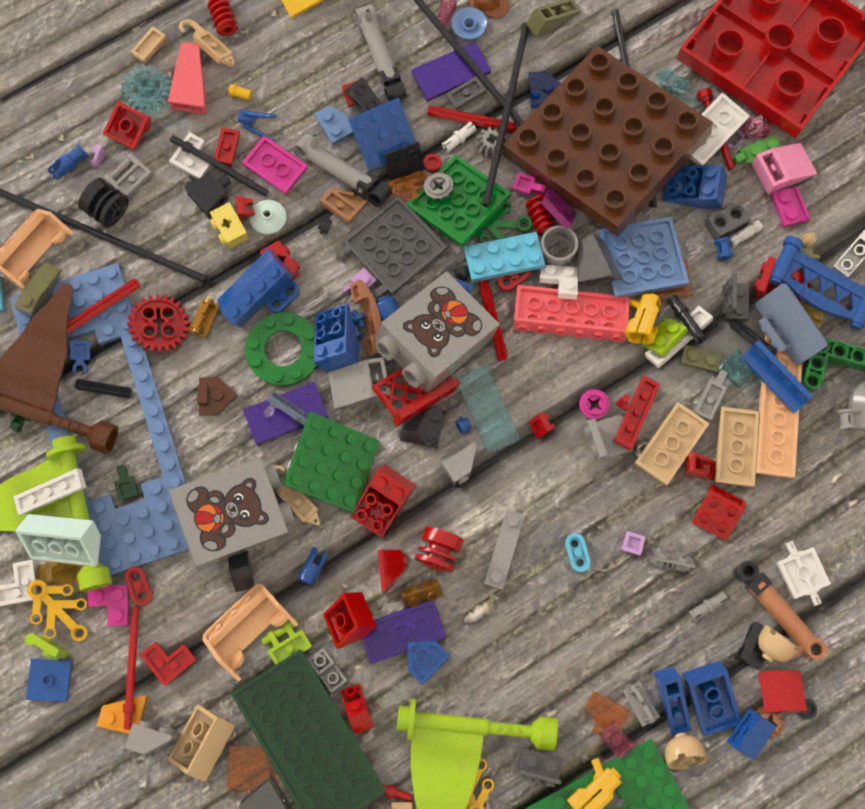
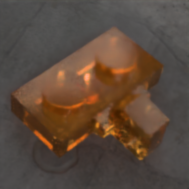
M418 171L387 182V184L391 187L393 196L408 193L409 197L413 199L418 197L416 189L424 185L426 176L422 171Z
M594 691L591 692L583 709L593 714L592 720L596 721L592 731L598 735H601L605 726L609 728L611 724L622 728L629 709Z

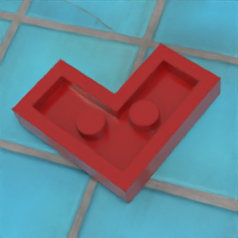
M158 642L153 643L140 654L163 686H167L197 661L185 644L170 656L165 653Z

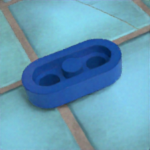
M289 280L267 302L270 312H283L298 297V285L294 281ZM288 290H293L292 294H287ZM280 303V306L274 307V304Z

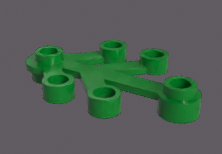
M508 201L483 226L497 240L508 238L497 228L518 229L521 233H527L531 229L532 222L525 216L520 217L517 221L497 220L502 215L511 212L512 204ZM509 206L510 209L505 210L503 207ZM525 224L527 228H521L520 225ZM481 229L475 234L480 239V243H484L483 239L491 241V237L485 235Z

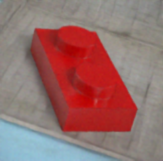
M221 128L214 159L226 166H233L240 138L239 130Z

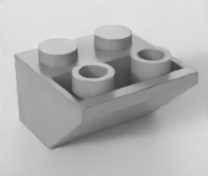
M140 720V723L132 724L124 748L141 754H150L178 740L180 735L175 734V729L165 726L156 728V723Z

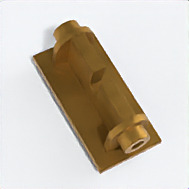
M208 297L202 299L189 328V333L206 339L220 308L217 303L213 302V299Z
M431 579L420 583L421 590H418L417 585L403 589L404 591L400 592L405 609L442 597L443 594L438 579Z

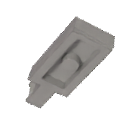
M722 369L718 372L716 378L712 376L708 380L693 411L708 422H711L727 389V383L724 380L728 372Z

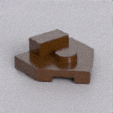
M199 377L197 395L199 416L220 415L238 397L219 377Z

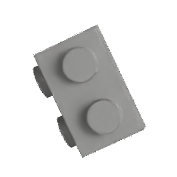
M621 415L597 422L595 419L586 422L584 433L586 438L590 440V450L597 462L632 451V449L629 451L613 442L623 419Z

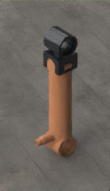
M745 561L735 568L736 578L740 582H748L744 588L752 597H756L797 646L800 647L799 651L790 661L801 653L808 660L824 658L828 651L826 644L814 635L780 596L764 572L759 574L757 564L752 561ZM744 567H747V568L750 569V571H751L750 577H747V576L744 575V573H743V568H744ZM812 645L817 646V655L811 652Z

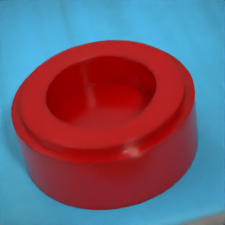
M436 154L427 155L423 161L424 168L429 173L438 172L442 165L441 158Z

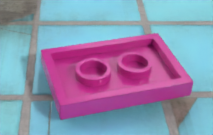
M265 135L242 162L245 168L285 195L289 193L308 169L306 163Z

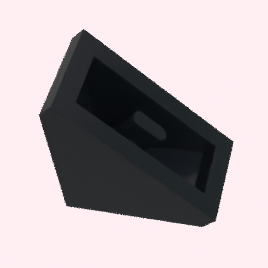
M248 551L229 557V572L235 591L240 592L251 589L255 582Z

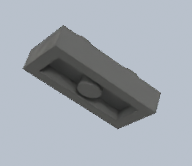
M475 76L446 93V98L453 108L458 110L484 95L486 89L478 77Z

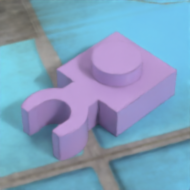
M365 268L350 279L351 283L362 280L369 289L377 283V280ZM350 285L344 288V294L351 291Z

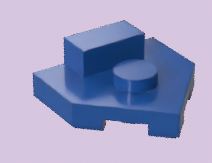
M436 641L407 642L408 672L424 685L451 655Z

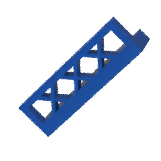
M760 340L740 357L793 414L813 397Z

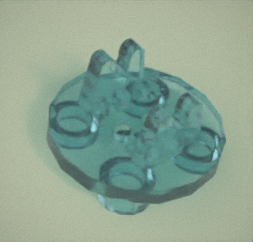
M665 67L664 70H658L656 78L659 80L657 84L659 87L664 85L673 90L672 95L674 97H677L678 93H687L689 89L688 84L690 83L687 78L674 74V70L669 67Z

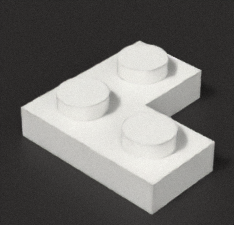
M190 132L184 139L185 142L189 141L194 144L193 147L200 151L206 145L203 139ZM180 147L169 160L170 164L196 179L205 176L211 168L210 164L191 153H185Z
M545 265V268L540 269V283L558 284V298L577 300L578 267Z
M34 560L13 563L15 583L0 586V607L33 601L28 595L27 588L32 581L37 580ZM38 586L34 589L36 594H39Z

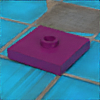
M550 187L546 191L541 204L567 230L572 225L576 212Z

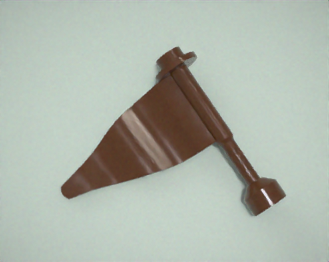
M62 283L53 297L34 315L23 333L0 359V409L47 426L53 425L87 438L92 450L107 455L116 443L119 432L118 425L101 420L88 426L59 416L53 411L68 354V317L74 291L71 284Z

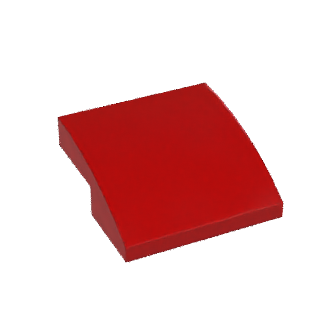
M800 670L759 672L765 714L807 712Z

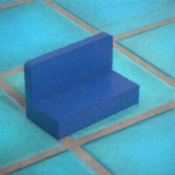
M749 708L727 742L747 757L755 760L776 729V726Z

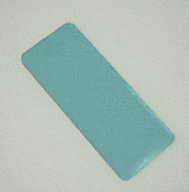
M484 366L459 376L457 380L460 382V391L487 451L493 453L517 443L519 435L488 367Z

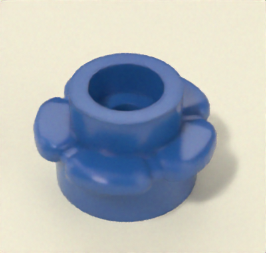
M460 416L455 421L456 427L462 435L464 433L469 434L472 425L467 417Z

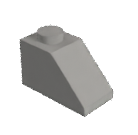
M475 442L442 462V468L453 485L457 483L462 485L469 480L468 476L471 474L477 446Z

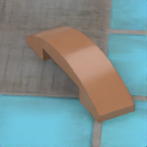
M357 280L350 285L353 302L361 303L362 311L366 315L365 323L368 337L363 339L367 358L379 353L375 345V339L381 324V317L369 288L362 280Z

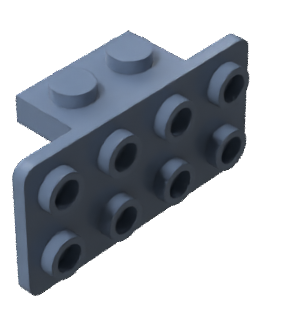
M786 283L779 285L756 302L755 306L763 317L759 320L761 330L771 338V344L774 349L779 350V352L787 351L796 365L802 364L828 346L827 340Z

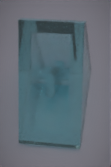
M738 348L719 366L720 370L728 372V379L738 388L753 377L741 350Z

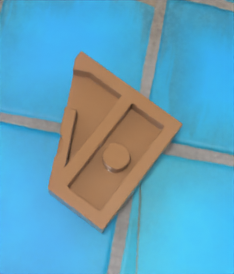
M331 188L320 199V204L348 225L369 203L368 199L365 201L361 197L354 195L353 192H343L335 188Z

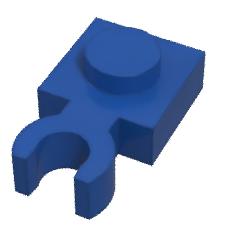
M70 340V360H76L72 367L73 374H76V367L78 366L83 367V374H86L87 365L84 361L90 360V341Z

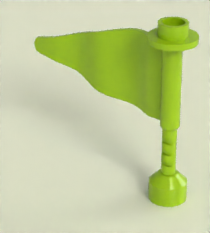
M75 436L56 438L52 440L53 449L46 452L48 460L6 480L0 485V531H15L28 514L90 520L83 490L25 515H18L13 497L74 469H78L76 456L87 451L85 444L77 443ZM98 562L96 567L83 565L77 574L80 592L96 590L112 584L109 567Z
M411 698L410 706L399 705L396 730L406 731L407 740L411 741V778L417 809H466L478 772L483 736L494 734L530 738V741L537 750L554 752L556 748L557 718L540 716L529 726L491 722L483 718L415 711L416 699Z

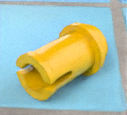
M235 83L230 85L228 95H231V98L238 97L250 101L252 90L239 87Z

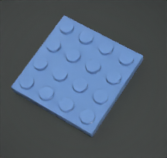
M672 217L631 223L618 237L605 228L599 229V238L604 240L621 275V280L610 282L614 299L689 285Z

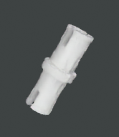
M468 122L467 125L459 131L453 132V136L442 143L443 149L447 148L446 152L449 153L459 144H463L466 138L477 131L474 125L471 127L472 123Z

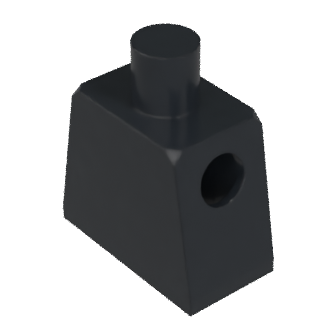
M208 173L186 185L184 189L193 202L210 219V212L221 207L228 200L229 197L225 188L232 182L225 174L216 180L211 173Z

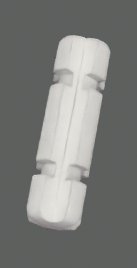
M756 220L751 225L738 231L737 234L730 236L731 245L736 246L754 235V233L759 232L763 228L761 222Z

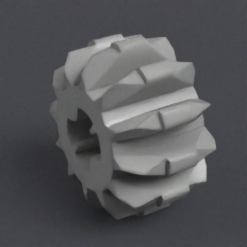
M489 126L488 131L482 129L481 135L477 136L478 142H476V147L480 148V154L485 153L486 158L489 155L493 158L498 128H495L493 131Z

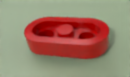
M526 271L522 275L517 273L498 277L497 284L499 289L504 292L512 291L517 285H520L529 278L531 271ZM504 281H509L510 284H509V285H504L503 282H504Z
M131 567L125 574L131 599L135 604L145 606L151 602L153 597L147 575L143 569ZM139 574V580L134 581V575ZM145 592L146 597L141 600L140 594Z

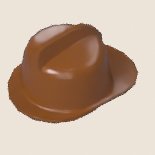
M469 0L471 7L477 8L483 14L493 18L505 16L510 7L508 0Z

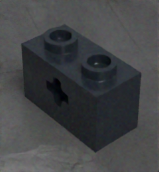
M363 77L344 91L360 113L382 104Z

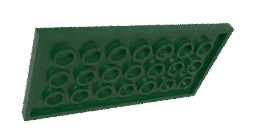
M301 649L231 693L298 809H360L386 792V789Z

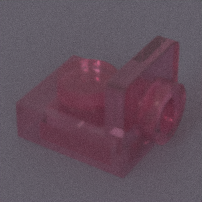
M614 721L599 734L608 748L620 759L635 747V744L627 738Z

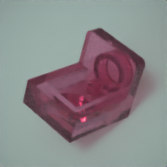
M763 115L748 118L742 125L744 139L763 136L765 139L769 137V132H771V124Z

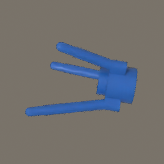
M241 109L238 122L243 124L244 129L250 130L260 137H263L265 134L250 126L255 124L256 117L276 118V114ZM265 135L267 138H269L270 140H272L273 142L276 143L275 140H273V139H271L270 137H268L267 135Z

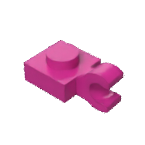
M518 172L512 191L526 196H530L531 192L535 195L545 194L546 186L535 183L536 177Z

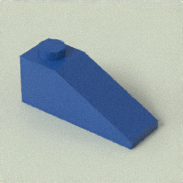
M674 667L655 671L657 689L672 736L692 731L680 675Z

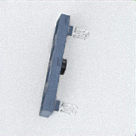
M273 391L267 400L270 402V405L265 410L264 416L269 418L275 411L274 408H279L293 417L292 420L296 424L305 425L308 413Z

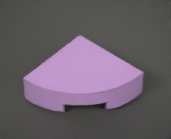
M96 144L92 151L95 155L94 159L91 160V166L98 169L107 154L102 146Z

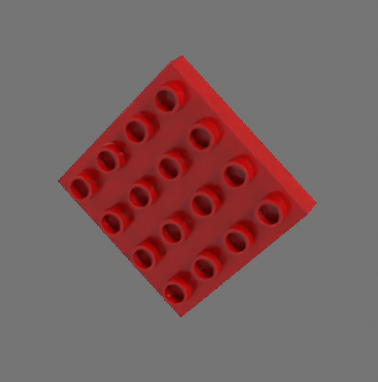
M718 0L681 46L676 59L796 139L865 48V12L846 0Z

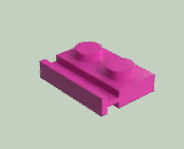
M798 186L772 192L771 198L783 228L809 221L810 216Z

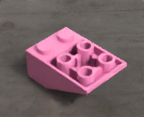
M801 143L769 149L757 154L752 162V166L768 195L817 175Z

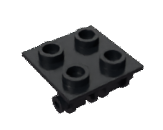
M419 141L384 154L385 168L387 173H389L390 181L425 169Z

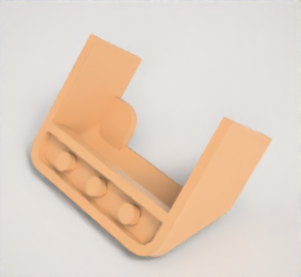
M41 209L35 210L0 248V274L17 287L23 289L30 279L28 271L52 244H61L66 239V234L72 235L74 232L51 212Z
M256 584L206 630L202 639L218 663L239 682L241 678L235 669L239 668L244 662L242 651L270 624L274 627L283 626L288 619L295 627L298 623L262 584Z

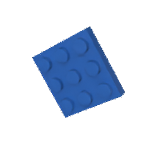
M399 97L348 118L368 171L386 164L385 153L416 142Z

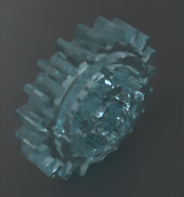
M149 63L147 68L141 64V69L134 66L135 72L128 70L130 76H124L126 82L121 83L123 87L121 92L130 107L134 106L135 110H139L141 107L144 113L146 108H149V111L152 112L153 107L159 110V104L166 105L164 99L168 100L172 83L169 81V75L165 73L164 69L160 70L158 65L152 68L151 63ZM156 80H158V81L160 82V88H159V89L156 88V84H155V81H156ZM134 87L138 89V96L133 94Z

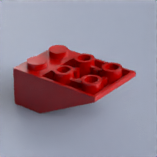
M384 464L375 473L356 505L355 513H352L350 517L383 538L417 485Z

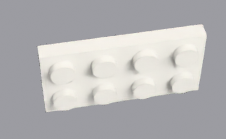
M723 92L702 113L703 116L713 122L711 135L690 157L698 166H704L750 117Z

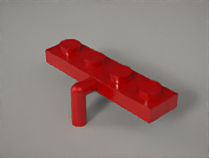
M642 376L630 404L627 403L630 401V396L627 394L616 402V406L626 411L614 437V443L629 451L633 448L660 387L659 383L646 376Z

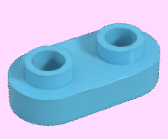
M578 533L570 534L565 540V548L570 566L575 572H585L591 564L585 540ZM571 541H576L578 546L572 547ZM582 560L583 566H578L576 561Z

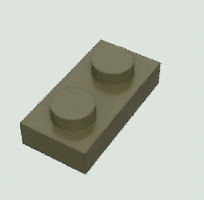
M685 345L680 365L717 374L722 354Z

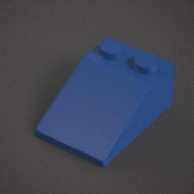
M720 661L682 673L688 696L704 737L739 724L741 717L728 671Z

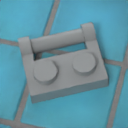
M128 153L126 159L109 175L106 174L103 178L129 198L153 174L135 156ZM131 164H134L126 173H124L117 181H115V179L126 168H128Z

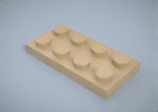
M677 402L634 465L667 486L710 423Z
M720 407L714 483L755 487L760 411Z

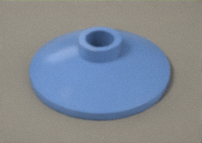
M464 7L453 15L451 25L458 37L465 40H474L484 34L487 27V19L479 9Z

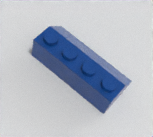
M268 248L217 299L221 312L233 326L243 327L294 274Z

